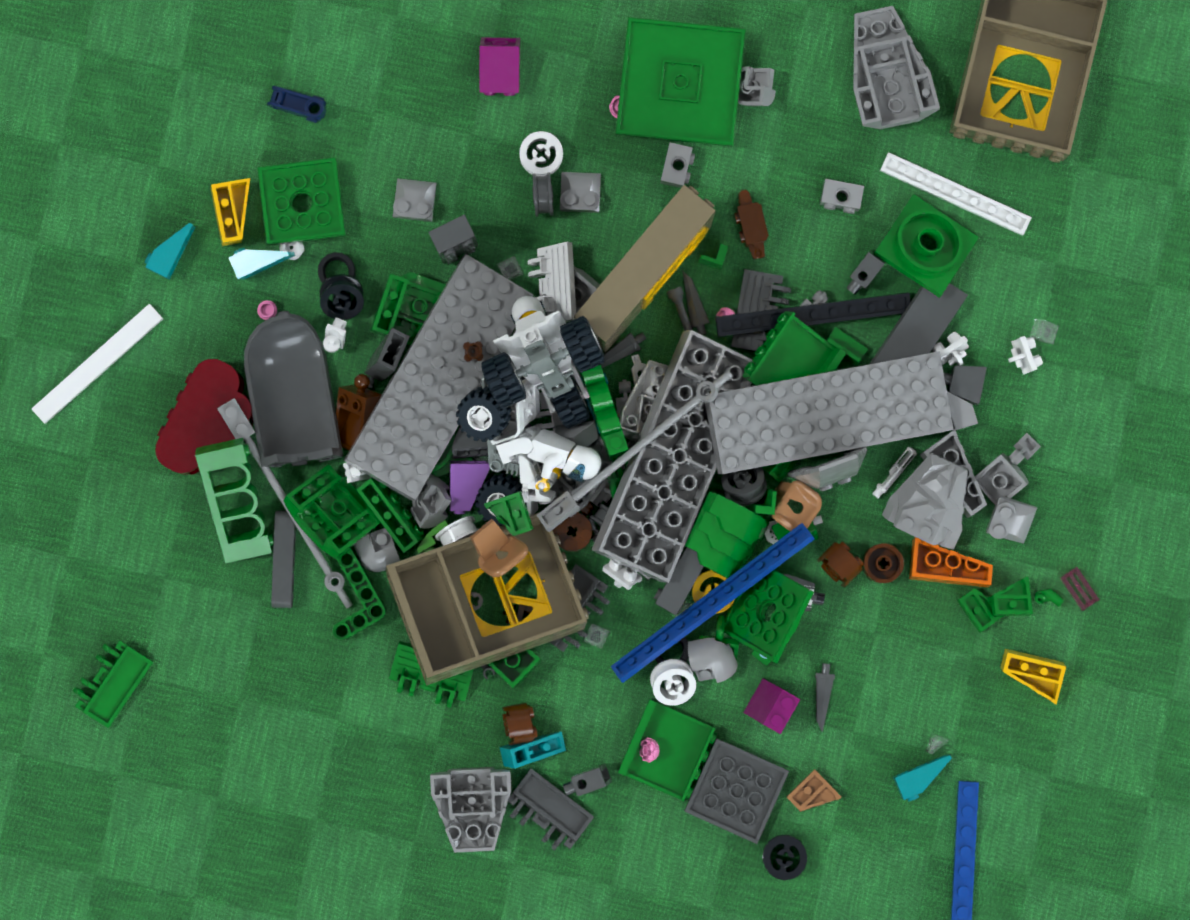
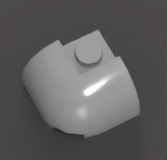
M742 67L738 103L744 106H769L772 104L776 93L772 89L774 69Z
M430 474L416 500L412 501L413 507L410 508L420 528H432L443 522L448 517L445 510L452 501L447 493L449 490L448 485Z
M385 528L368 533L353 545L358 560L369 571H386L387 565L401 561L393 538Z
M704 638L688 642L690 666L692 672L695 671L698 681L716 679L717 683L727 680L736 672L738 663L729 644L725 645L722 642L716 641L715 638Z

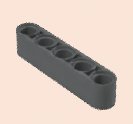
M287 511L275 512L272 608H292L296 526Z

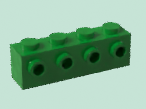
M370 478L356 489L403 553L414 548L425 538L423 529L413 521L409 510L401 505L399 497L392 493L388 486L374 478Z

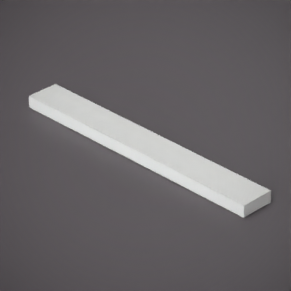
M889 152L880 169L881 172L1022 236L1032 218Z
M148 304L32 408L34 413L44 424L50 421L163 320L161 315L151 304Z

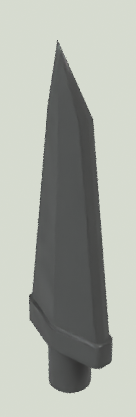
M682 270L691 327H697L699 334L706 335L704 325L710 323L709 318L706 315L693 280Z
M643 332L636 337L629 333L605 353V363L600 364L601 368L641 350L639 343L646 339Z
M822 663V672L815 675L816 721L822 732L835 679V674H829L830 664Z

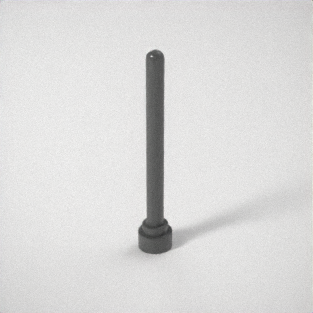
M682 287L667 291V295L675 303L684 331L692 330L682 302V295L684 293Z

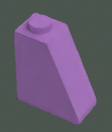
M450 461V498L452 501L449 504L450 511H454V514H465L466 511L471 510L476 500V495L479 493L478 491L482 487L490 469L489 461Z

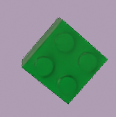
M531 649L488 665L515 689L542 660Z

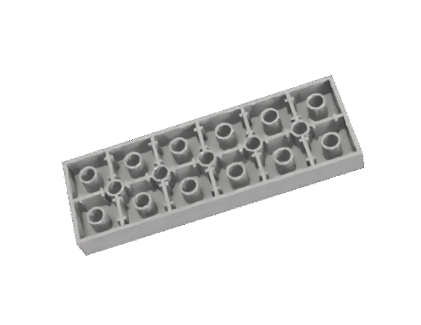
M465 254L459 261L344 461L411 501L416 500L459 426L457 424L459 417H456L458 404L473 389L482 386L483 372L481 363L501 353L493 340L506 334L510 337L516 327L512 317L513 304L518 298L522 296L533 297V294ZM481 342L483 345V359L481 361H465L464 343Z
M693 330L683 331L636 443L697 395L698 385L704 381L714 382L729 370L733 377L720 386L718 392L751 386V383L743 378L742 375L745 372V366L752 362V359ZM700 402L629 459L594 542L592 551L659 582L669 583L717 468L705 402Z
M940 351L718 392L714 401L705 403L718 474H727L954 430Z

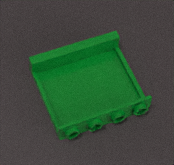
M785 311L778 317V323L775 328L768 332L764 344L756 350V356L752 362L745 366V372L742 377L753 385H760L834 371L846 355V352L840 348H835L794 316L796 313Z
M649 699L618 773L684 802L685 798H690L693 788L690 787L693 779L697 781L701 773V769H698L701 761L705 762L708 757L709 751H707L709 743L713 744L717 733L714 731L716 728ZM647 737L654 739L660 749L659 756L650 763L642 761V757L639 755L640 742Z

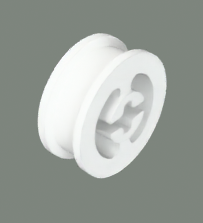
M544 131L534 132L523 140L520 147V161L524 169L531 175L535 173L536 176H546L548 172L551 175L558 170L562 163V145L551 133ZM534 142H546L545 145H536V149L540 152L544 150L545 157L550 159V149L555 150L556 157L552 164L543 168L537 167L536 164H545L546 159L542 156L538 158V152L535 149L532 151L533 159L529 160L527 158V150Z
M467 516L443 528L436 534L435 538L437 541H441L444 546L470 537L479 529L474 524V516Z
M669 659L659 663L650 675L654 696L665 705L682 704L688 701L696 690V680L690 665L679 659ZM681 676L686 678L684 683H682ZM662 681H664L666 689L660 686Z

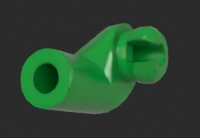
M1052 589L1039 590L1035 594V601L1038 604L1051 601L1059 607L1065 600Z

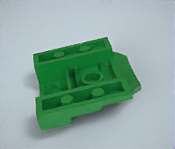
M413 272L402 276L390 273L370 331L385 337L390 329L394 328L410 336L406 345L411 346L446 284Z
M329 464L286 495L283 500L288 511L305 534L318 547L335 559L347 552L354 544L381 524L351 483H347V477L339 476Z
M709 492L685 546L697 552L700 565L728 579L745 566L758 540L762 541L769 522L747 508L719 494Z

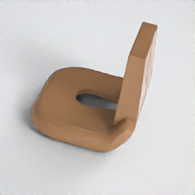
M797 480L792 483L780 482L775 489L777 491L775 515H772V517L789 531H792L801 523L808 528L822 507L821 496L801 481ZM790 499L802 504L803 509L800 513H794L787 503Z
M492 519L470 536L480 556L478 559L479 567L491 577H500L506 574L528 554V546L513 535H505ZM504 551L508 552V555L503 559H498L496 552Z

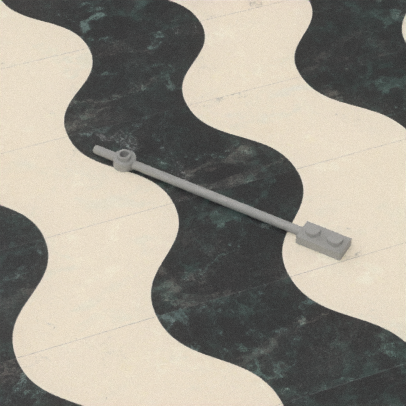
M727 370L714 382L704 381L700 383L696 390L697 395L573 495L567 490L537 514L548 532L552 531L580 508L577 503L578 500L700 402L710 403L714 401L718 395V388L733 377L732 373Z
M233 398L221 405L217 410L235 439L243 438L245 444H249L250 452L326 575L324 578L326 588L338 594L346 609L351 607L353 604L343 589L344 577L339 572L332 571L318 546L296 523L283 501L286 494L269 467H261L259 450L250 436L255 431L237 401ZM333 578L338 579L337 585L331 584Z

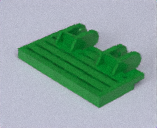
M121 640L118 641L115 648L122 653L107 644H104L102 647L106 652L117 657L114 663L103 655L97 654L95 657L98 661L111 668L108 670L101 666L92 680L99 684V686L84 677L80 679L82 684L94 690L92 695H88L77 687L73 689L74 693L88 701V703H85L79 699L75 707L107 728L115 720L153 663L151 659Z
M399 641L389 679L397 681L399 674H401L397 688L398 693L403 691L405 679L411 680L412 684L408 693L412 697L418 679L421 680L419 688L435 693L437 685H439L435 704L441 703L443 690L450 692L447 707L451 708L456 691H459L457 700L465 702L474 669L426 686L412 645Z

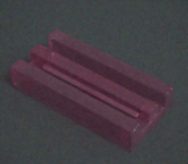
M1078 567L1060 577L1082 611L1099 601V598ZM1074 573H1076V575L1078 576V578L1080 579V581L1092 597V600L1088 598V596L1086 595V593L1074 577ZM1069 577L1086 601V604L1082 603L1066 578Z

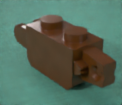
M745 189L738 194L739 206L736 209L737 212L734 213L736 224H740L741 231L738 232L740 242L744 243L745 247H748L753 260L765 257L764 243L769 235L762 206L757 202L752 203L750 193Z

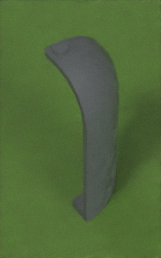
M281 311L277 313L278 316L269 318L256 327L249 336L244 351V368L261 467H282V465L291 463L292 466L307 465L308 460L324 462L344 457L328 365L322 342L316 330L306 319L299 315L291 314L289 311Z

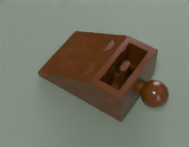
M365 374L357 375L353 385L342 386L338 390L336 416L342 448L347 450L351 449L382 395L367 389L370 385V379Z

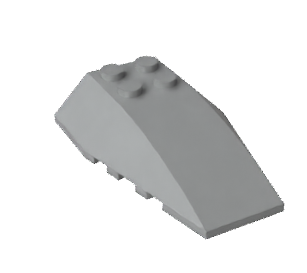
M893 6L854 14L853 91L862 126L875 129H885L918 122L940 110L931 72L923 62L921 54L915 48L913 40L907 34L905 26Z
M867 447L844 452V457L815 467L804 466L790 471L788 476L820 491L833 488L832 484L836 482L841 485L852 481L851 477L857 475L868 451Z

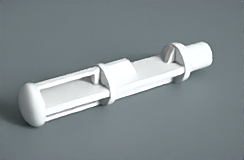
M907 447L905 452L889 470L890 475L882 484H877L876 490L872 493L873 496L878 499L883 493L887 492L917 455L913 448ZM913 455V457L910 459V461L905 465V463H906V462L909 460V458Z

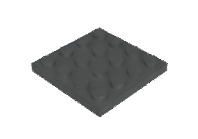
M716 738L684 812L758 844L789 770Z

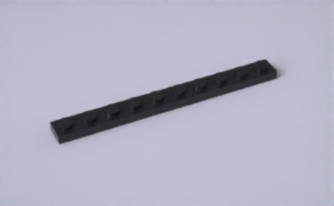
M910 293L715 316L717 336L774 329L778 323V317L785 311L796 313L794 316L805 325L903 314L910 304Z

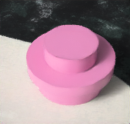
M266 300L259 304L257 312L260 318L268 320L276 316L277 307L272 301Z

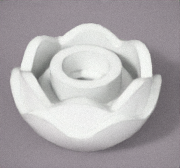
M302 241L280 244L279 249L280 251L294 252L296 256L289 259L296 260L304 252V245Z

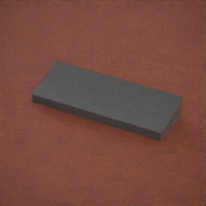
M949 283L939 298L921 286L870 364L930 353L968 294Z

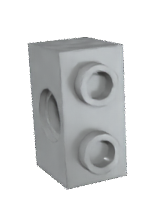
M669 143L661 184L682 188L684 183H689L691 173L687 172L688 166L693 165L695 154L692 153L693 147ZM677 161L682 162L684 168L679 171L675 170L673 164Z
M825 179L820 205H824V209L835 210V208H840L845 213L855 214V211L858 212L861 207L864 186ZM838 193H844L847 197V200L844 202L838 201L836 195Z

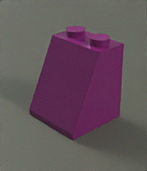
M481 37L479 46V92L488 96L495 95L496 93L514 96L515 93H519L520 38Z
M762 678L743 713L781 734L800 699Z

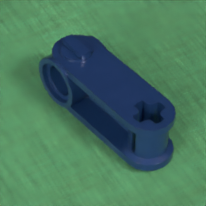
M272 86L273 93L270 101L267 102V106L304 117L307 121L313 123L320 122L326 115V102L324 98L314 95L311 97ZM313 106H320L318 113L312 114L310 112Z

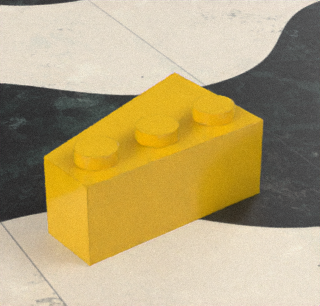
M250 178L211 185V194L222 246L242 243Z
M1005 649L1000 667L1001 670L1057 705L1066 665L1060 661Z

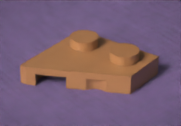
M815 769L786 796L800 812L841 798Z

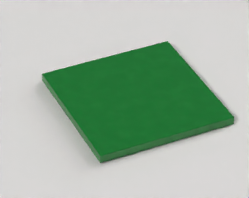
M628 17L616 135L733 147L746 29Z

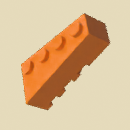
M917 537L912 540L909 579L985 588L991 586L993 565L939 547V545H931Z

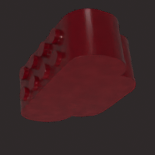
M218 359L204 360L197 365L193 373L190 372L185 380L187 385L184 391L180 390L176 397L178 402L175 408H171L168 412V422L165 426L162 425L157 434L159 436L155 448L157 459L163 466L183 475H194L200 472L195 456L196 448L235 439L217 410L221 405L235 398L251 426L254 424L250 399L243 395L244 380L242 375L235 368Z

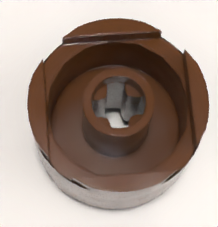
M577 512L555 527L553 533L559 536L560 548L565 551L576 552L585 548L590 542L592 526L583 514ZM571 526L573 529H578V531H576L577 536L573 537L572 535H567V533L569 532L568 528Z
M834 542L817 561L823 562L821 565L822 569L835 582L840 580L843 582L841 586L846 587L862 571L864 563L859 557H854L849 552L850 548L844 542L840 544Z
M881 543L867 549L862 558L864 574L875 583L892 582L903 571V556L891 544ZM882 558L887 562V566H884L883 569L878 565V561H881Z
M525 702L502 707V710L506 711V714H502L506 736H509L511 741H508L509 746L532 742L534 738L538 737L536 726H533L531 718H534L532 706L527 705Z

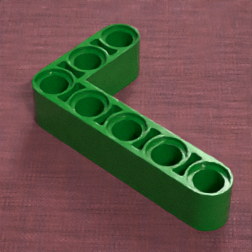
M352 547L337 558V561L364 608L334 626L333 635L339 640L348 639L385 617L387 612L383 601ZM346 554H350L353 557L350 565L343 563V556ZM356 571H360L363 575L362 580L358 583L354 582L352 578L353 573ZM366 588L372 591V597L368 600L362 596V592ZM376 605L382 608V614L379 617H375L372 614V609ZM359 615L365 619V623L361 627L355 624V618ZM341 625L346 626L348 630L347 635L344 637L339 636L337 632L338 627Z

